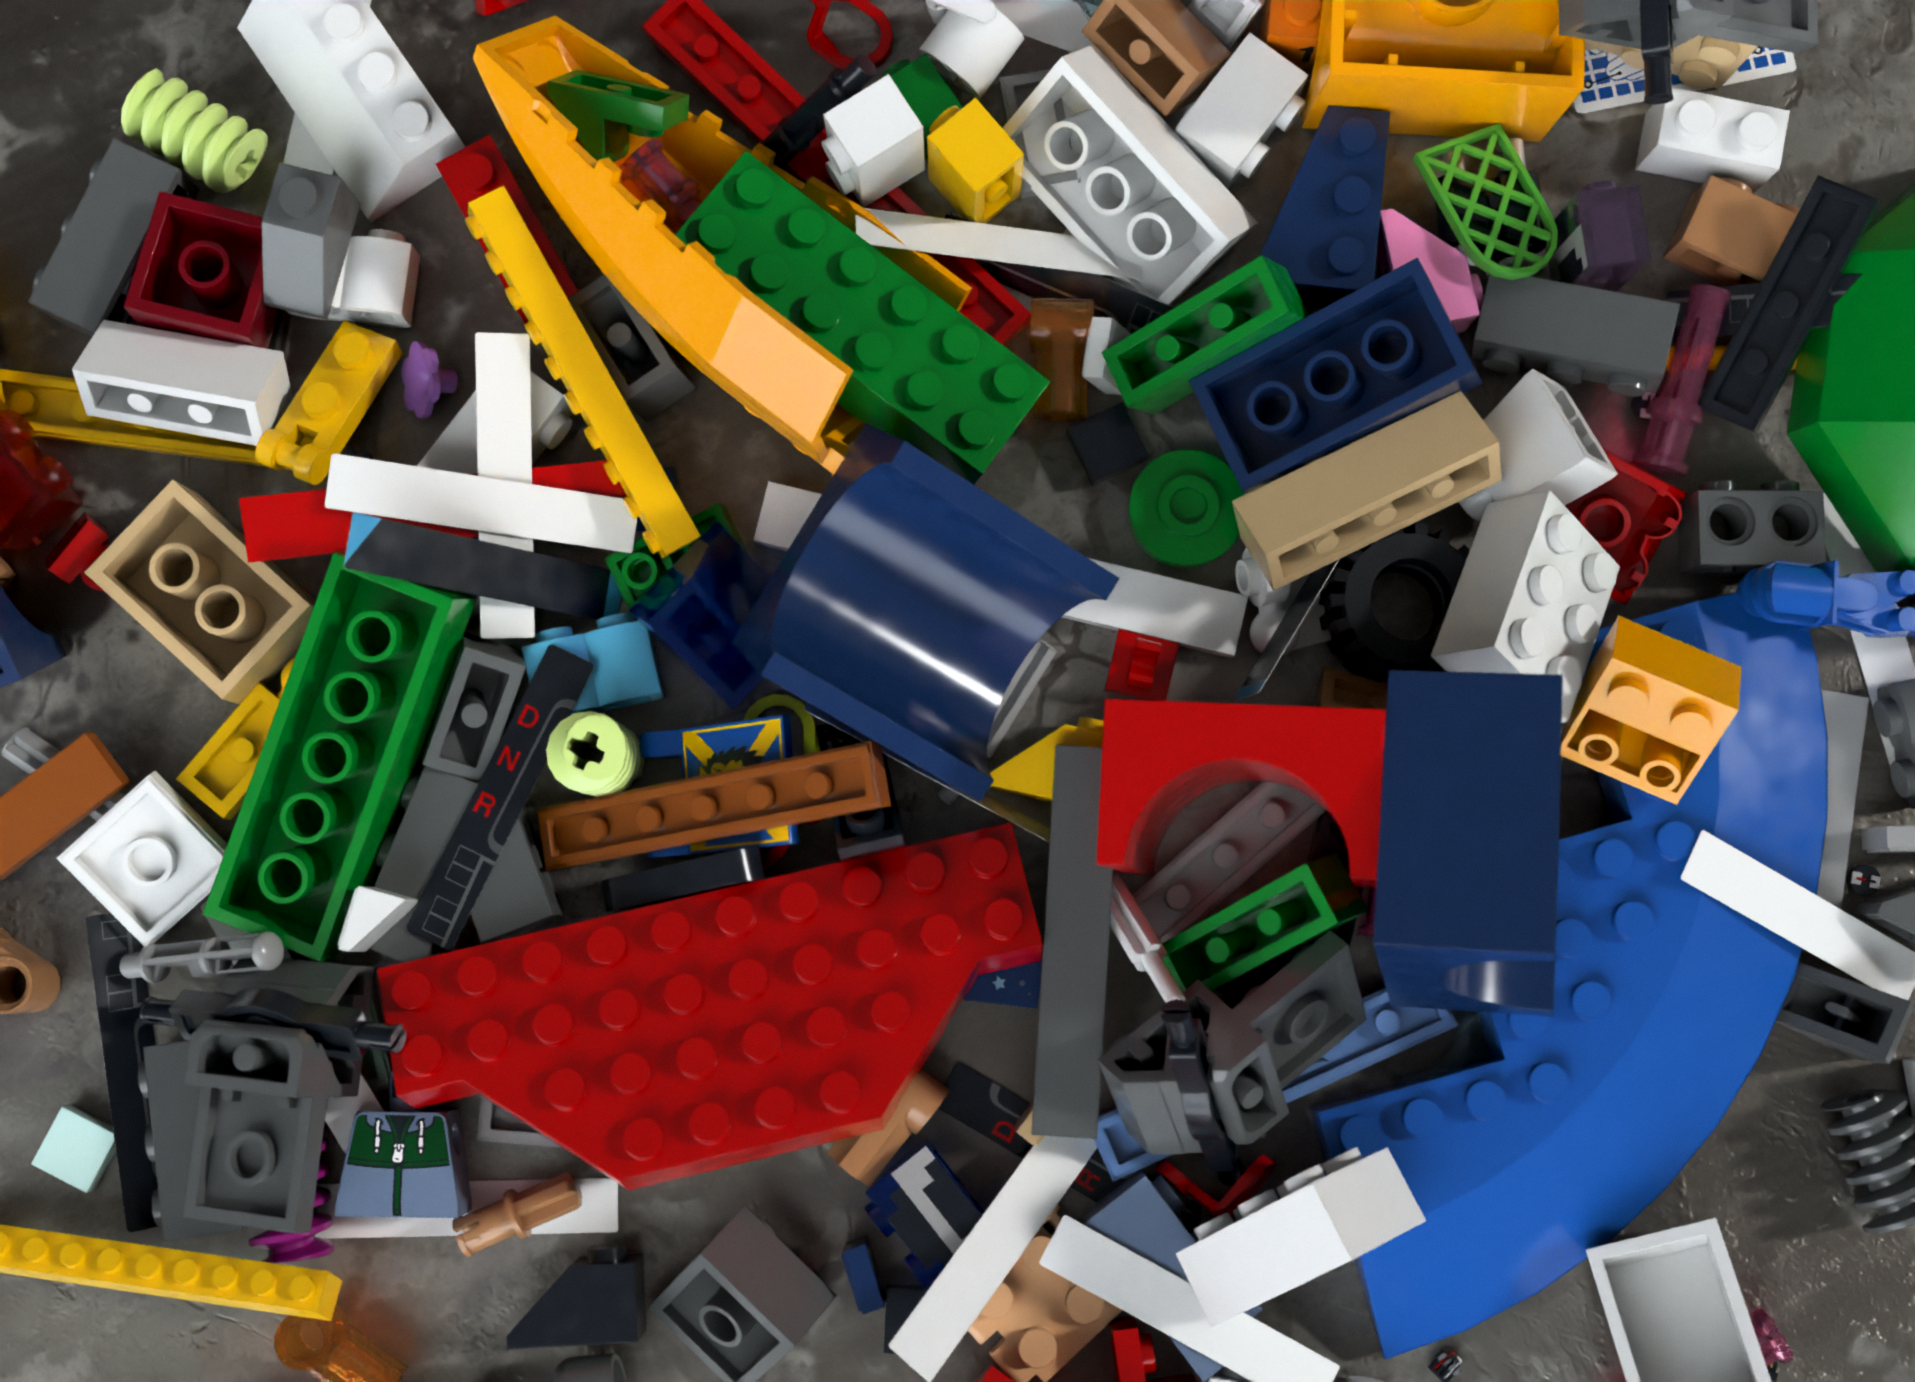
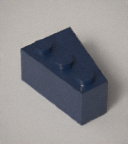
M1328 105L1259 255H1263L1287 269L1304 305L1307 307L1325 308L1374 281L1390 112Z

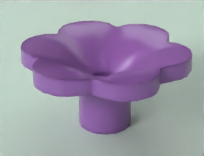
M413 341L410 346L409 357L404 359L401 370L402 381L405 385L404 404L408 411L415 412L417 418L428 419L432 414L434 403L440 397V393H454L456 391L458 378L454 369L439 368V359L435 349L428 348L424 341Z

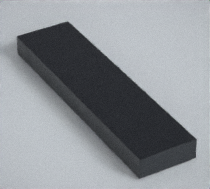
M1819 175L1817 176L1696 405L1698 408L1757 434L1880 205L1879 199Z

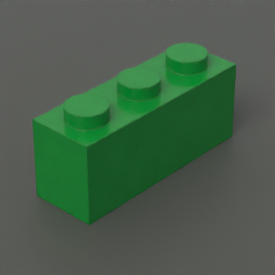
M1261 255L1101 353L1126 406L1155 415L1194 392L1189 380L1310 315L1287 269Z
M1335 853L1301 865L1162 943L1167 951L1163 962L1182 992L1199 980L1210 991L1216 993L1326 934L1329 930H1333L1365 913L1368 909L1341 859Z

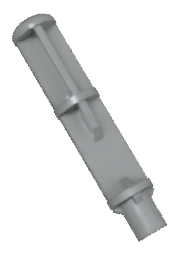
M270 931L161 945L152 944L145 946L141 952L125 954L120 960L119 967L121 974L125 978L142 977L151 983L161 982L166 979L171 967L188 965L192 977L221 976L223 974L261 970L270 971L276 969L281 964L284 957V946L280 937ZM255 938L252 947L231 949L227 941ZM253 958L257 966L229 969L233 960Z

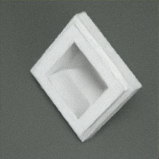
M1192 0L1187 9L1230 50L1235 46L1265 3V0Z

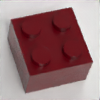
M160 191L124 304L126 311L138 326L268 349L280 309L267 306L263 301V217Z

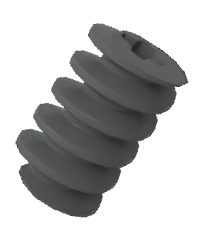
M1867 1089L1833 1097L1820 1106L1822 1111L1842 1112L1843 1118L1827 1129L1830 1135L1851 1137L1852 1142L1838 1150L1836 1154L1839 1160H1858L1861 1167L1846 1175L1845 1180L1848 1185H1868L1869 1192L1853 1202L1856 1209L1877 1211V1217L1862 1225L1865 1233L1870 1234L1888 1233L1915 1225V1140L1907 1139L1915 1132V1121L1910 1116L1898 1114L1905 1109L1908 1101L1903 1092L1896 1090Z

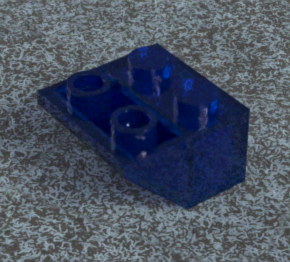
M715 522L638 600L629 612L714 697L733 710L765 678L756 671L731 642L771 576L720 523Z

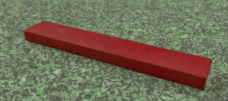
M607 460L532 468V484L618 498H625L627 496L620 482L614 485L608 477L603 466ZM327 489L239 498L248 563L346 552L352 514L356 512L326 508L325 498ZM364 514L463 537H479L478 530Z

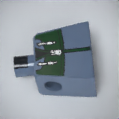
M393 1070L390 1071L389 1107H382L383 1111L359 1110L354 1116L335 1204V1217L459 1218L471 1211L472 1207L459 1108L425 1106L414 1109L396 1096Z

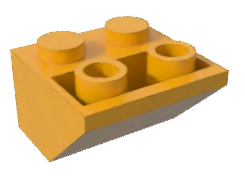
M1618 615L1589 665L1569 722H1566L1561 734V756L1677 805L1739 710L1742 667Z

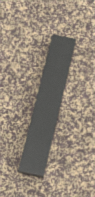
M1055 746L1031 1126L1032 1135L1097 1139L1101 1083V1067L1098 1059L1102 1057L1113 879V869L1096 865L1102 748Z

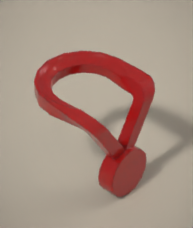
M809 0L816 8L808 27L807 41L810 47L822 58L839 69H844L855 59L840 53L822 30L832 1L849 2L867 14L880 28V43L866 57L873 62L876 68L884 64L892 52L894 36L891 23L882 10L877 8L870 0Z
M1267 1154L1260 1156L1242 1174L1220 1202L1215 1201L1192 1183L1166 1159H1163L1154 1170L1159 1175L1161 1174L1165 1181L1186 1197L1188 1194L1192 1196L1214 1218L1229 1212L1231 1218H1234L1235 1216L1232 1211L1237 1209L1238 1205L1252 1199L1272 1173L1276 1161Z

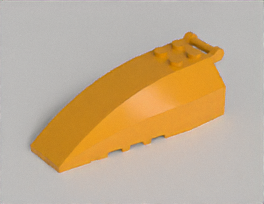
M556 15L477 44L473 60L506 129L541 189L599 269L637 312L672 347L719 387L743 404L749 413L765 421L792 442L797 450L810 456L831 472L833 477L850 450L848 445L856 440L865 425L864 422L837 404L853 369L753 294L736 277L722 271L715 264V257L698 241L689 243L686 246L675 234L741 155L747 151L854 233H856L855 215L871 222L900 243L902 242L870 211L814 176L805 184L774 165L776 153L766 146L758 143L753 150H750L721 132L723 120L708 110L703 111L699 117L688 111L687 120L665 130L664 135L659 137H644L629 133V148L625 157L615 162L608 157L596 161L577 137L578 128L558 110L548 96V81L577 69L668 90L669 86L649 73L642 72L630 65L628 60ZM873 246L957 311L961 310L972 287L927 253Z

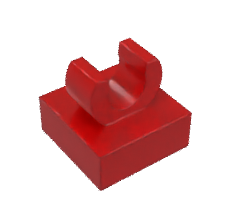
M84 511L46 557L47 569L69 585L80 573L82 580L87 586L94 590L103 591L84 572L112 544V542L106 541L110 536L106 526Z
M1119 629L1103 691L1138 700L1166 701L1179 643Z

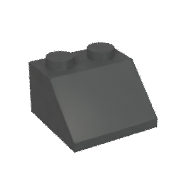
M744 1205L655 1298L648 1308L724 1382H756L798 1344L837 1295L821 1280L815 1269L803 1263L775 1235L773 1229L766 1222L758 1219Z

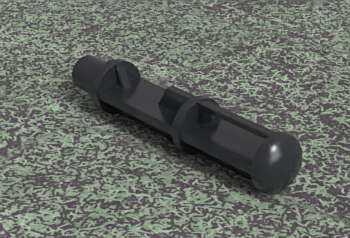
M860 54L844 69H834L828 75V79L789 117L783 118L778 123L777 128L761 143L776 153L774 165L782 169L799 152L805 151L810 146L811 141L825 129L823 114L862 91V87L876 75V67L868 57Z

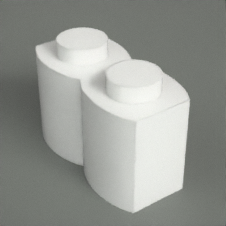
M372 229L368 232V236L351 237L327 320L353 321L382 327H411L420 256L411 243L405 242V236L390 230ZM287 311V312H288L289 314H291V315H296V316L305 317V318H311V319L325 320V319H321V318H317V317H313V316H308V315H304V314H300V313H296V312H292V311Z

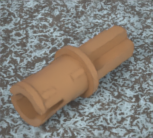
M564 1173L519 1193L514 1189H509L504 1192L502 1200L465 1216L454 1218L453 1231L463 1230L464 1232L455 1236L460 1250L466 1257H471L483 1249L516 1235L521 1239L530 1237L532 1228L580 1208L582 1205L580 1186L571 1173Z

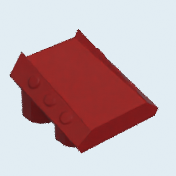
M1602 447L1618 475L1565 505V507L1620 566L1610 598L1623 605H1627L1634 590L1640 587L1647 576L1648 565L1662 539L1673 534L1682 519L1681 504L1687 493Z

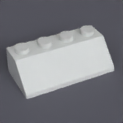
M365 0L251 1L237 27L337 175L343 179L361 203L360 209L371 223L442 177L436 163L460 151L465 146Z
M1095 44L1062 56L1002 128L1014 142L1015 137L1023 132L1028 162L1024 158L1022 177L1032 186L1030 188L1079 242L1119 270L1120 268L1114 255L1142 266V280L1111 277L1118 284L1172 306L1220 264L1258 224L1254 217ZM1062 97L1066 119L1057 122L1054 103ZM1076 169L1078 180L1047 184L1041 176Z

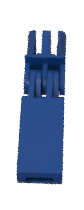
M1779 560L1750 570L1740 580L1736 591L1739 605L1749 615L1763 617L1770 622L1795 625V630L1800 631L1835 625L1863 633L1866 637H1915V608H1900L1895 604L1903 598L1915 601V571L1856 573L1839 577L1838 560L1820 564Z

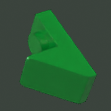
M577 69L548 81V96L558 110L578 128L577 137L596 161L608 157L615 162L625 157L629 148V133L644 137H659L664 135L665 130L688 119L690 94Z

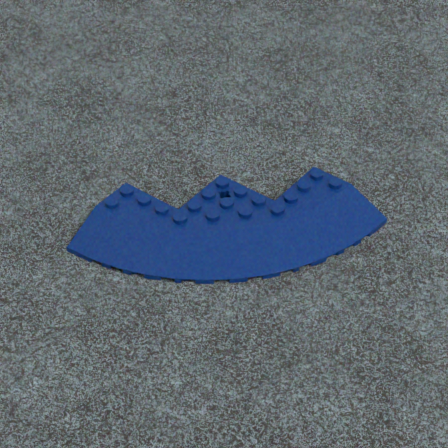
M1736 593L1700 600L1632 619L1631 621L1741 666L1739 710L1677 805L1596 771L1613 825L1559 840L1554 1017L1476 1012L1490 1057L1309 1108L1325 1162L1355 1147H1358L1363 1158L1388 1147L1426 1219V1222L1354 1259L1382 1356L1385 1360L1462 1333L1536 1295L1588 1258L1586 1249L1608 1244L1667 1189L1715 1130L1762 1054L1795 978L1803 948L1681 880V874L1700 832L1705 830L1817 895L1828 818V736L1818 659L1810 629L1799 631L1795 630V625L1770 622L1763 617L1751 616L1739 605ZM1613 625L1600 628L1583 680L1590 663Z

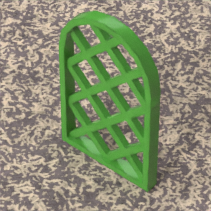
M1500 123L1457 137L1415 154L1412 160L1464 252L1477 267L1494 277L1516 280L1531 277L1546 266L1557 248L1558 229L1550 209ZM1489 138L1485 151L1470 145ZM1496 142L1506 159L1493 154ZM1453 151L1449 164L1434 159V157ZM1461 152L1482 160L1477 175L1456 167ZM1489 163L1510 171L1505 186L1485 179ZM1432 168L1445 173L1442 185L1439 183ZM1453 177L1473 184L1469 200L1448 192ZM1516 178L1526 194L1513 190ZM1481 188L1502 196L1497 211L1477 203ZM1510 199L1530 207L1526 222L1505 214ZM1452 204L1466 209L1462 222ZM1473 212L1494 220L1489 236L1468 228ZM1537 214L1540 217L1545 230L1534 226ZM1502 224L1522 231L1518 247L1497 239ZM1530 235L1547 241V249L1543 257L1526 251ZM1472 240L1486 245L1483 254ZM1493 249L1514 256L1512 266H1501L1490 260ZM1522 260L1533 264L1532 266L1520 268Z

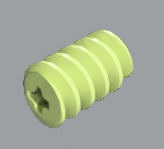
M157 68L147 72L135 83L122 106L121 124L127 136L136 142H143L151 152L157 155H164V158L175 167L184 168V171L192 178L204 180V183L217 193H227L246 182L258 167L267 148L268 136L263 130L258 128L248 132V123L244 118L232 116L228 119V111L223 105L212 103L208 106V98L199 90H192L188 93V85L180 78H171L165 82L163 72Z
M593 711L574 713L560 721L550 734L546 748L548 766L556 780L569 789L593 797L624 792L630 788L634 781L641 777L645 759L641 757L640 741L635 733L604 713ZM592 748L605 752L599 764L588 759Z

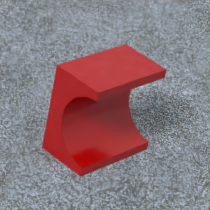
M1105 699L1096 865L1127 874L1154 875L1155 860L1161 841L1171 823L1187 805L1204 793L1223 785L1242 781H1265L1295 789L1318 803L1337 823L1344 835L1350 861V878L1354 885L1376 887L1386 709Z

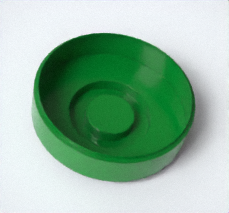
M1191 449L1171 451L1151 461L1137 477L1128 501L1129 526L1138 545L1154 560L1174 568L1190 569L1202 567L1222 557L1239 537L1240 534L1232 501L1245 495V493L1242 492L1232 469L1216 456Z

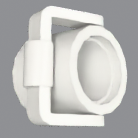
M925 0L932 21L937 25L919 48V54L921 56L927 54L941 76L964 93L979 100L1025 39L1023 34L1003 13L995 8L994 3L990 0Z

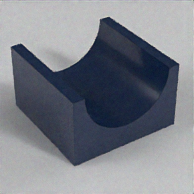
M866 423L731 643L761 676L981 802L994 781L987 766V745L992 723L1005 691L1018 668L1038 640L1060 617L1085 601L1092 599L1106 601L1120 578L905 440Z
M1389 670L1373 946L1391 1006L1554 1017L1563 675Z

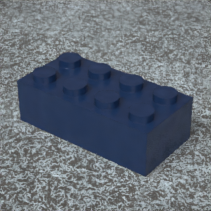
M1418 257L1189 380L1242 492L1246 494L1258 485L1268 484L1316 458L1339 450L1459 391L1465 393L1483 384Z

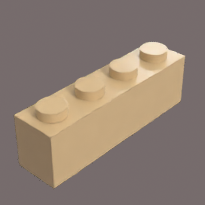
M1459 391L1339 450L1316 458L1268 484L1258 485L1247 494L1233 500L1232 504L1240 538L1274 591L1502 481L1499 441L1464 394Z

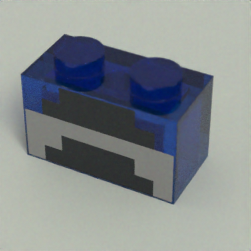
M925 1138L878 1176L870 1187L867 1186L865 1192L871 1199V1202L864 1207L867 1214L887 1238L895 1232L899 1235L911 1251L904 1260L926 1289L931 1287L985 1213L928 1138Z

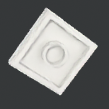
M154 771L59 855L57 859L145 947L154 944L211 892L228 844Z

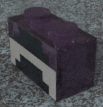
M1599 181L1587 184L1577 190V193L1554 219L1558 229L1557 248L1548 262L1550 280L1617 292L1651 259L1639 185L1616 188L1614 181Z

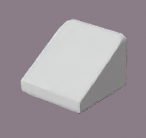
M358 886L354 890L337 944L339 950L366 952L417 904L418 899L377 887Z

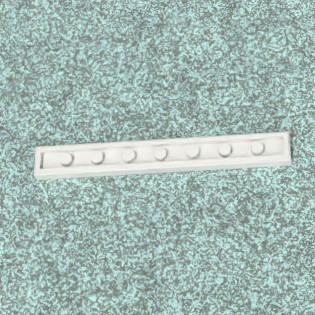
M768 481L753 540L755 544L787 551L822 494ZM1089 558L1120 579L1106 601L1102 599L1085 601L1061 617L1116 631L1123 629L1177 642L1182 647L1233 658L1238 644L1248 596L1245 597L1241 594Z

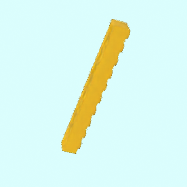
M504 185L469 202V216L465 218V222L475 240L483 239L489 252L485 253V257L495 275L502 273L509 287L504 290L511 305L515 310L520 308L523 310L529 321L524 324L527 333L535 345L541 343L548 357L544 359V362L554 380L561 378L568 392L564 394L569 408L574 415L581 413L588 426L583 429L586 438L594 450L600 448L607 459V462L603 464L604 469L614 485L620 482L627 495L623 498L626 509L633 519L639 517L647 530L642 533V536L653 554L659 552L662 559L697 541L701 535Z
M0 1224V1273L326 1321L332 1320L342 1284L340 1278L325 1270Z

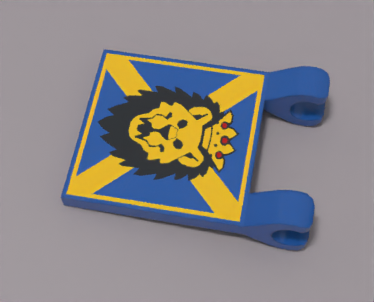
M790 715L642 733L640 735L641 757H658L661 759L682 757L683 779L793 757ZM798 824L650 852L647 855L649 858H675L752 847L763 848L799 844Z

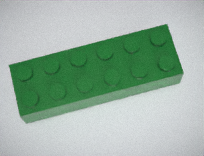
M747 151L741 155L675 234L686 246L689 243L698 241L715 257V264L722 271L736 277L753 294L853 369L837 401L839 406L864 422V424L867 423L905 440L973 485L982 476L1051 382Z
M334 552L203 911V915L250 934L266 931L273 932L280 937L285 948L319 962L343 952L339 950L337 944L354 890L358 886L371 887L378 868L376 859L379 849L394 825L401 806L403 792L412 776L476 602L475 598L458 591L346 569L344 567L346 553Z

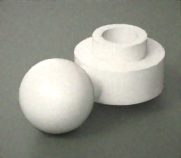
M1245 548L1242 559L1236 563L1235 577L1240 593L1245 597L1248 596L1250 601L1258 607L1259 614L1253 619L1250 627V639L1256 650L1262 654L1287 612L1283 608V603L1288 598L1290 583L1273 591L1250 552ZM1299 628L1282 656L1291 652L1296 646L1300 635Z

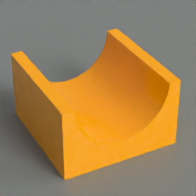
M1322 0L1318 44L1311 81L1305 98L1307 103L1302 110V128L1318 129L1328 105L1390 112L1388 133L1461 137L1500 123L1508 138H1521L1526 142H1541L1584 90L1585 39L1559 35L1558 0Z

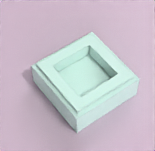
M72 1105L62 1106L31 1165L85 1193L95 1191L116 1152L113 1126Z

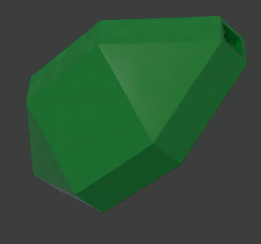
M1914 183L1872 218L1842 275L1863 274L1834 304L1829 327L1813 328L1798 355L1787 427V436L1876 572L1915 571Z

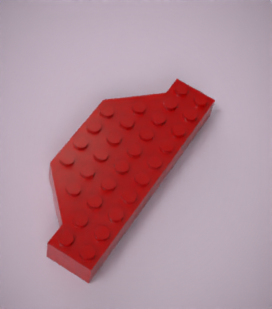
M1012 822L382 967L378 968L377 972L385 1024H401L404 1026L403 1030H406V1042L403 1049L399 1053L390 1052L396 1096L414 1109L480 1094L630 1191L883 1130L897 1109L898 1103L916 1074L920 1072L946 1030L945 1027L963 998L969 993L978 976L1039 962L1041 960L1043 943Z

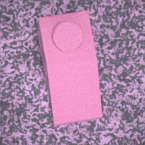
M1394 209L1381 210L1376 256L1379 278L1418 257L1456 332H1465L1480 315L1479 310H1481L1484 300L1480 278L1476 273L1470 274L1466 255Z

